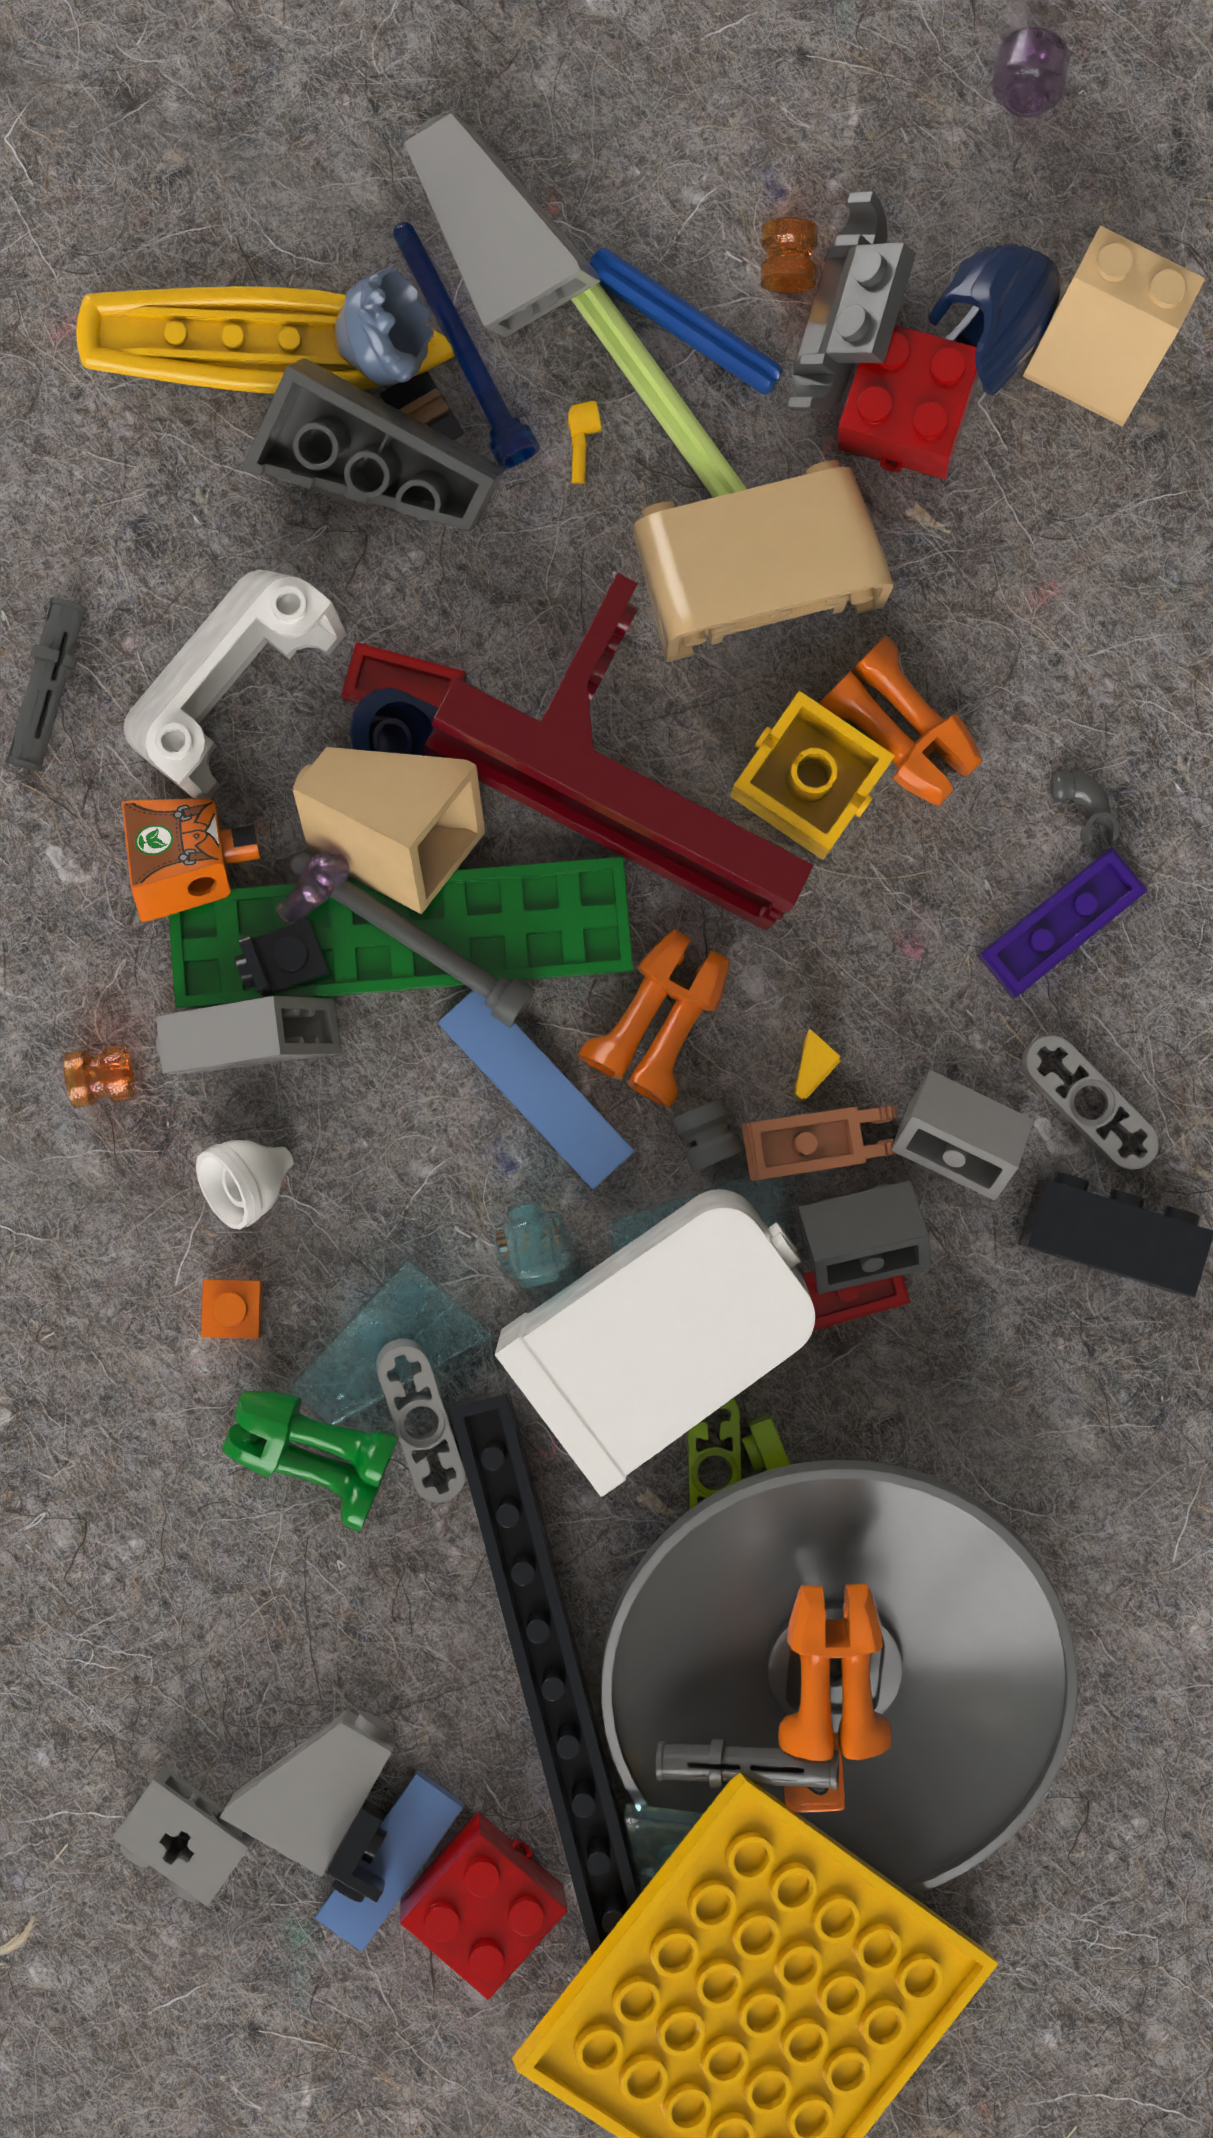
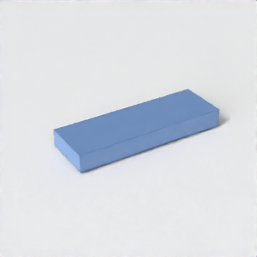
M417 1769L379 1825L380 1828L387 1831V1835L373 1861L369 1864L360 1859L358 1865L385 1880L384 1891L378 1902L372 1901L367 1897L361 1903L356 1902L333 1889L317 1911L315 1919L360 1952H363L464 1808V1802Z

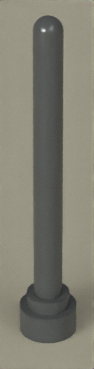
M297 853L292 857L290 867L295 874L485 997L486 1001L484 1004L493 1010L491 1016L511 1028L522 1014L535 992L534 988L517 977L512 981L504 975L500 979L496 978L308 854Z

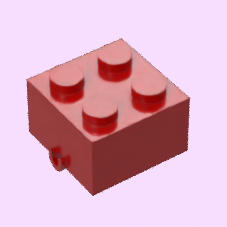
M895 325L885 362L858 364L838 426V449L880 461V467L889 472L899 473L902 468L946 480L979 378L975 365L977 347ZM887 461H894L897 465L889 464Z
M478 1811L400 1898V1924L482 1996L489 2000L567 1913L568 1908L564 1885L532 1858L534 1852L529 1845L518 1837L512 1841ZM518 1847L522 1848L525 1853L523 1854Z

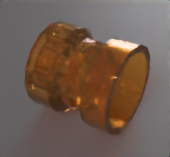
M782 217L763 224L761 246L767 252V259L761 264L760 285L764 289L780 294H796L809 291L816 286L817 266L811 260L812 251L817 248L818 227L814 222L798 217Z
M125 1044L107 1046L101 1053L95 1054V1057L86 1050L65 1053V1084L69 1100L74 1108L92 1106L98 1100V1097L102 1099L109 1098L114 1103L133 1100L135 1089L134 1074L130 1054Z

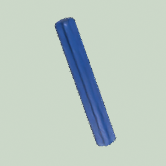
M600 248L590 260L589 264L597 272L601 281L599 284L761 394L768 395L780 380L783 370L780 364L607 248Z

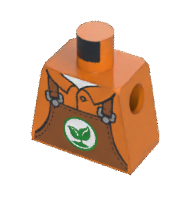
M209 798L129 800L121 802L130 888L141 922L152 921L226 898L231 893L227 864L260 859L255 825L222 830L216 802Z

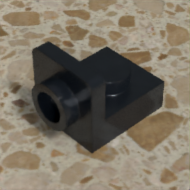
M309 918L256 938L248 935L238 939L243 954L235 956V962L243 983L247 989L256 986L258 993L264 997L279 994L331 974Z
M366 1799L325 1873L334 1878L332 1883L334 1889L347 1898L360 1903L363 1902L365 1897L378 1902L385 1886L384 1879L358 1865L360 1859L371 1864L387 1835V1831L379 1827L383 1819L384 1810Z

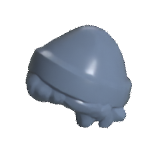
M395 268L382 269L372 276L363 277L358 283L353 285L347 291L345 303L339 312L335 324V336L340 357L380 386L395 385L412 379L419 372L422 362L428 353V343L434 335L432 328L425 325L431 317L429 308L422 305L417 297V289Z

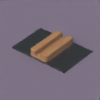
M428 371L416 375L406 382L395 384L380 393L385 403L452 440L465 434Z

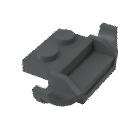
M873 191L850 192L847 201L850 208L849 219L824 258L825 265L798 357L793 363V381L796 397H790L787 408L791 410L821 412L831 409L843 395L853 363L885 362L916 253L904 242L887 243V219L882 203Z

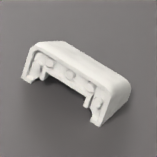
M256 570L247 573L235 584L130 709L124 722V734L127 742L140 756L191 798L210 799L221 786L213 777L209 766L210 754L217 745L204 734L199 724L267 643L271 644L289 660L296 653V650L307 647L318 648L329 656L347 635L333 603L311 584L298 577L266 570Z

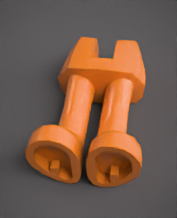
M887 635L819 702L820 705L842 720L851 721L861 728L874 742L895 755L892 763L896 766V770L892 779L909 792L939 807L954 789L947 777L927 758L933 751L954 770L964 776H969L983 762L976 743L960 717L954 714L944 720L913 687L900 669L898 648ZM862 683L882 694L914 727L921 737L914 742L872 698Z
M676 928L662 938L637 966L644 979L620 1021L607 1035L589 1038L577 1054L583 1062L613 1079L622 1080L651 1021L666 996L670 997L676 1002L654 1041L627 1081L628 1086L650 1101L669 1109L672 1108L679 1093V1087L673 1075L677 1056L702 1011L716 1012L723 995L730 965L729 958L711 950L706 961L698 967L694 975L696 978L690 988L672 979L673 972L683 962L685 951L692 938Z
M867 1583L845 1585L844 1619H826L827 1613L822 1585H801L789 1621L787 1642L794 1652L800 1654L799 1712L783 1718L778 1732V1746L782 1751L790 1755L811 1761H827L834 1757L830 1658H841L842 1718L838 1727V1745L841 1754L847 1759L863 1760L881 1755L891 1748L892 1730L890 1723L882 1714L874 1712L872 1703L870 1659L871 1653H877L883 1648V1634L874 1597Z

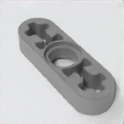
M1046 1036L1033 1041L1027 1046L1022 1056V1069L1026 1078L1111 1165L1123 1170H1134L1143 1168L1153 1161L1159 1147L1158 1136L1154 1128L1070 1042L1059 1036ZM1040 1049L1046 1053L1057 1049L1062 1055L1057 1064L1067 1076L1074 1075L1077 1068L1084 1075L1083 1078L1072 1082L1065 1089L1062 1097L1056 1092V1088L1062 1086L1065 1082L1054 1072L1042 1075L1037 1069L1042 1063L1040 1056L1037 1054ZM1086 1086L1098 1089L1105 1100L1102 1114L1093 1120L1081 1117L1074 1105L1076 1094ZM1117 1110L1123 1114V1118L1115 1121L1114 1124L1125 1134L1139 1132L1142 1137L1137 1143L1138 1148L1142 1151L1139 1157L1134 1154L1120 1156L1118 1150L1123 1143L1112 1130L1105 1131L1102 1138L1096 1132L1097 1128L1108 1124L1114 1118Z
M410 1339L390 1341L380 1350L377 1356L376 1370L415 1489L427 1501L434 1503L449 1501L462 1490L465 1482V1471L426 1352L417 1342ZM405 1355L409 1363L419 1361V1364L411 1368L417 1392L406 1395L399 1374L387 1373V1371L395 1368L394 1358L397 1356ZM426 1386L429 1387V1391H428V1392H423V1391H421V1390L424 1389ZM395 1397H403L398 1402L394 1400ZM424 1406L432 1409L437 1414V1422L430 1432L423 1435H415L404 1427L405 1417L413 1408ZM444 1439L447 1441L446 1444H439ZM434 1446L436 1447L442 1467L444 1469L453 1467V1469L445 1473L447 1482L436 1485L432 1478L422 1479L430 1474V1467L424 1450ZM412 1450H420L415 1455L412 1454Z

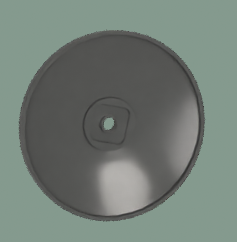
M822 1460L796 1463L767 1470L733 1483L690 1509L671 1525L642 1557L621 1593L606 1635L602 1661L601 1699L605 1734L614 1764L625 1788L639 1811L658 1834L676 1849L723 1790L710 1788L709 1782L657 1781L656 1752L658 1742L660 1741L676 1744L711 1745L712 1739H724L726 1746L780 1748L778 1746L780 1722L785 1716L799 1712L801 1699L800 1654L794 1652L787 1642L789 1621L800 1586L822 1585L827 1613L826 1619H844L845 1585L867 1583L874 1597L883 1634V1648L877 1653H871L870 1659L872 1703L874 1712L882 1714L890 1723L892 1730L891 1748L881 1755L863 1760H851L842 1755L845 1793L844 1810L799 1814L912 1896L938 1887L964 1874L991 1856L1012 1838L1030 1818L1049 1791L1068 1748L1077 1708L1078 1676L1076 1653L1069 1623L1052 1582L1040 1561L1024 1540L1000 1516L974 1497L949 1483L922 1472L892 1464L863 1460ZM842 1674L830 1676L831 1717L834 1734H838L839 1722L842 1718ZM760 1766V1767H779V1766ZM760 1785L784 1803L783 1786Z

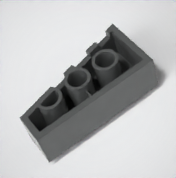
M302 358L287 366L241 470L260 476L266 474L289 480L288 483L309 489L313 487L345 495L346 499L365 504L368 502L394 508L399 513L470 531L482 518L505 468L308 359Z

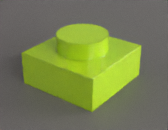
M768 1412L747 1420L752 1435L742 1438L754 1471L764 1467L767 1471L790 1465L773 1420Z

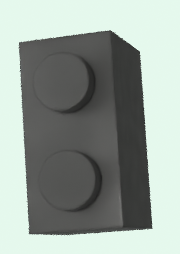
M911 1180L892 1185L880 1184L866 1191L836 1198L824 1197L813 1203L798 1206L802 1241L818 1294L931 1268L929 1234Z

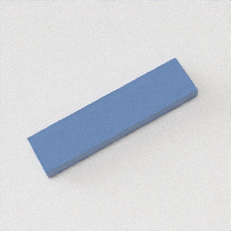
M472 990L437 1024L594 1190L634 1152V1149L516 1023L509 1028L491 1016L493 1010L484 1004L486 998Z

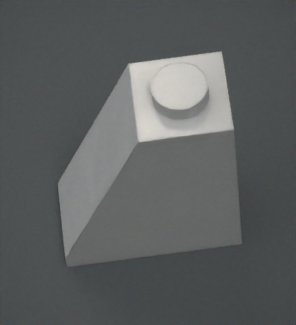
M270 996L156 1016L158 1032L156 1048L161 1059L162 1074L201 1073L341 1054L334 998Z
M347 1710L237 1790L220 1818L322 1877L389 1759L397 1738L388 1734L390 1731L389 1725L377 1716L365 1711H361L357 1716Z

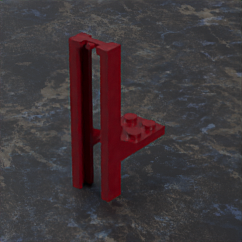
M617 572L541 722L456 677L454 678L434 716L432 725L435 727L427 739L422 752L432 757L464 759L476 764L478 781L766 931L775 924L777 919L781 920L784 913L786 914L795 906L814 866L813 864L593 750L589 703L639 608L629 603L638 585L637 582Z

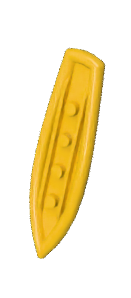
M251 286L132 290L86 294L79 309L76 341L80 361L87 369L185 385L275 394L287 366L302 358H306L362 390L382 387L349 365L338 353L335 324L339 312L345 303L346 295L312 289ZM432 328L434 335L428 343L427 356L416 375L422 374L455 357L459 352L457 344Z

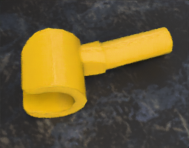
M596 401L574 404L568 412V428L572 438L571 446L573 447L572 484L583 485L586 481L587 444L585 435L602 432Z

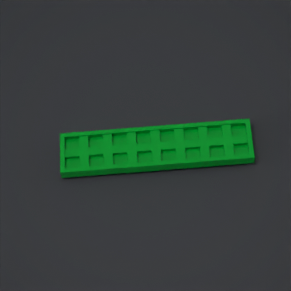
M623 856L456 870L422 914L355 879H346L498 979L503 975L511 981L515 977L522 981L633 972ZM309 882L231 889V893L224 899L168 915L175 1008L179 1010L213 1007L264 998V996L258 993L256 986L247 989L243 983L235 962V956L243 954L238 939L248 935L256 938L305 918H309L312 922L331 974L273 996L325 998L466 986Z

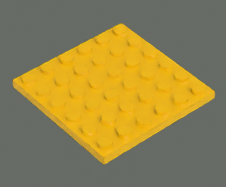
M739 1772L719 1793L513 2055L512 2061L518 2073L618 2138H864L999 1963L981 1945L799 1813H793L786 1807L785 1803Z

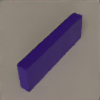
M1111 847L977 956L1011 998L1015 999L1148 890L1113 847Z

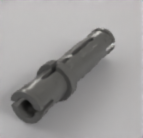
M56 597L50 598V607L39 645H33L30 657L35 659L20 709L9 755L5 760L9 764L36 772H42L44 756L57 716L68 670H75L78 659L73 656L83 616L87 611V608L80 604Z
M712 1739L711 1745L676 1744L660 1741L658 1742L656 1752L657 1781L709 1782L710 1788L723 1789L725 1783H728L740 1772L758 1785L819 1787L837 1790L839 1785V1750H834V1757L831 1760L811 1761L790 1755L782 1751L781 1748L726 1746L724 1739ZM760 1766H779V1767H760ZM780 1767H799V1768H780Z

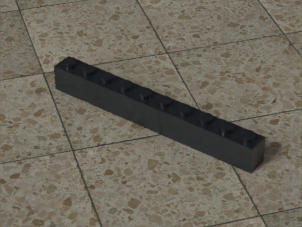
M509 1388L454 1402L449 1410L591 1955H593L641 1894L512 1397Z

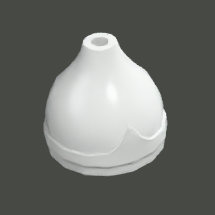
M231 1140L210 1146L197 1157V1178L202 1193L213 1212L230 1228L240 1230L256 1222L273 1207L278 1199L283 1179L287 1171L293 1166V1158L288 1149L283 1146L266 1147L252 1141Z

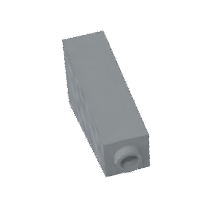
M452 113L439 115L424 122L419 128V133L404 142L485 328L506 338L601 282L594 268L472 126Z

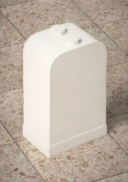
M710 1190L686 1203L530 1313H523L502 1328L495 1356L600 1497H603L626 1480V1476L802 1348L812 1334L815 1324V1310L804 1277L796 1266L801 1262L796 1254L797 1249L782 1227L776 1222L768 1228L753 1206L741 1195L729 1190Z

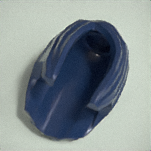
M1004 244L997 245L996 247L981 248L972 256L962 261L952 282L929 314L928 319L930 323L936 326L953 303L973 305L964 319L945 339L977 347L975 365L982 382L983 392L993 396L1006 384L1045 333L1060 298L1061 280L1057 266L1053 260H1050V257L1023 245Z

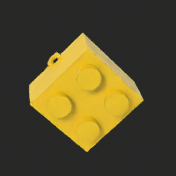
M799 690L773 729L767 726L754 746L758 748V751L733 785L730 797L824 860L854 815L860 818L873 798L869 796V793L895 755Z

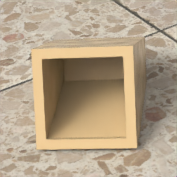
M1100 225L1023 377L1123 426L1180 330L1206 278Z
M326 747L313 764L306 765L299 772L292 788L309 856L420 914L424 912L485 834L476 764L464 759Z

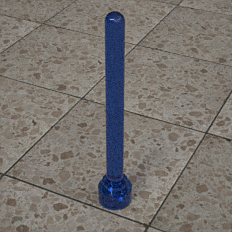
M408 222L398 223L393 230L394 239L444 336L451 345L452 351L492 427L489 433L492 439L489 447L498 465L509 469L529 460L540 448L530 426L522 424L519 418H512L416 230Z

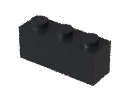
M1056 1172L1054 1181L1048 1179L1037 1180L1018 1245L1178 1295L1196 1297L1213 1239V1230L1198 1226L1200 1215L1166 1206L1164 1215L1142 1209L1145 1198L1111 1189L1109 1198L1087 1192L1090 1184L1089 1181L1061 1172Z

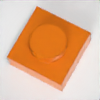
M203 1279L201 1337L261 1338L263 1280Z

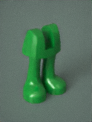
M256 1390L243 1392L238 1399L234 1415L238 1424L229 1428L221 1447L222 1451L239 1464L267 1478L276 1472L307 1480L329 1489L341 1499V1522L347 1528L360 1533L384 1478L398 1437L383 1431L366 1433L311 1419L300 1414L302 1403L300 1397ZM292 1441L326 1451L350 1463L305 1450L293 1444Z

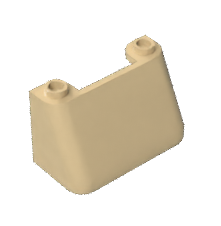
M837 460L817 463L806 470V475L675 507L674 502L653 504L642 510L643 518L636 521L633 525V536L666 662L693 656L692 646L705 642L707 640L706 635L709 636L710 643L713 645L721 643L723 636L828 609H831L832 614L843 612L847 601H851V604L854 605L856 614L884 608L894 587L888 563L853 470L850 467H840Z

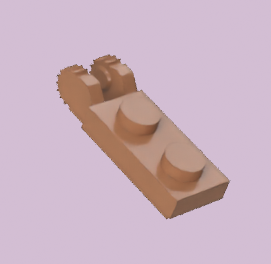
M896 1105L858 1110L857 1106L741 1124L750 1181L864 1164L868 1158L897 1154L891 1151L894 1139L876 1141L873 1145L863 1146L860 1128L861 1123L871 1122L872 1124L890 1122L893 1118H898Z

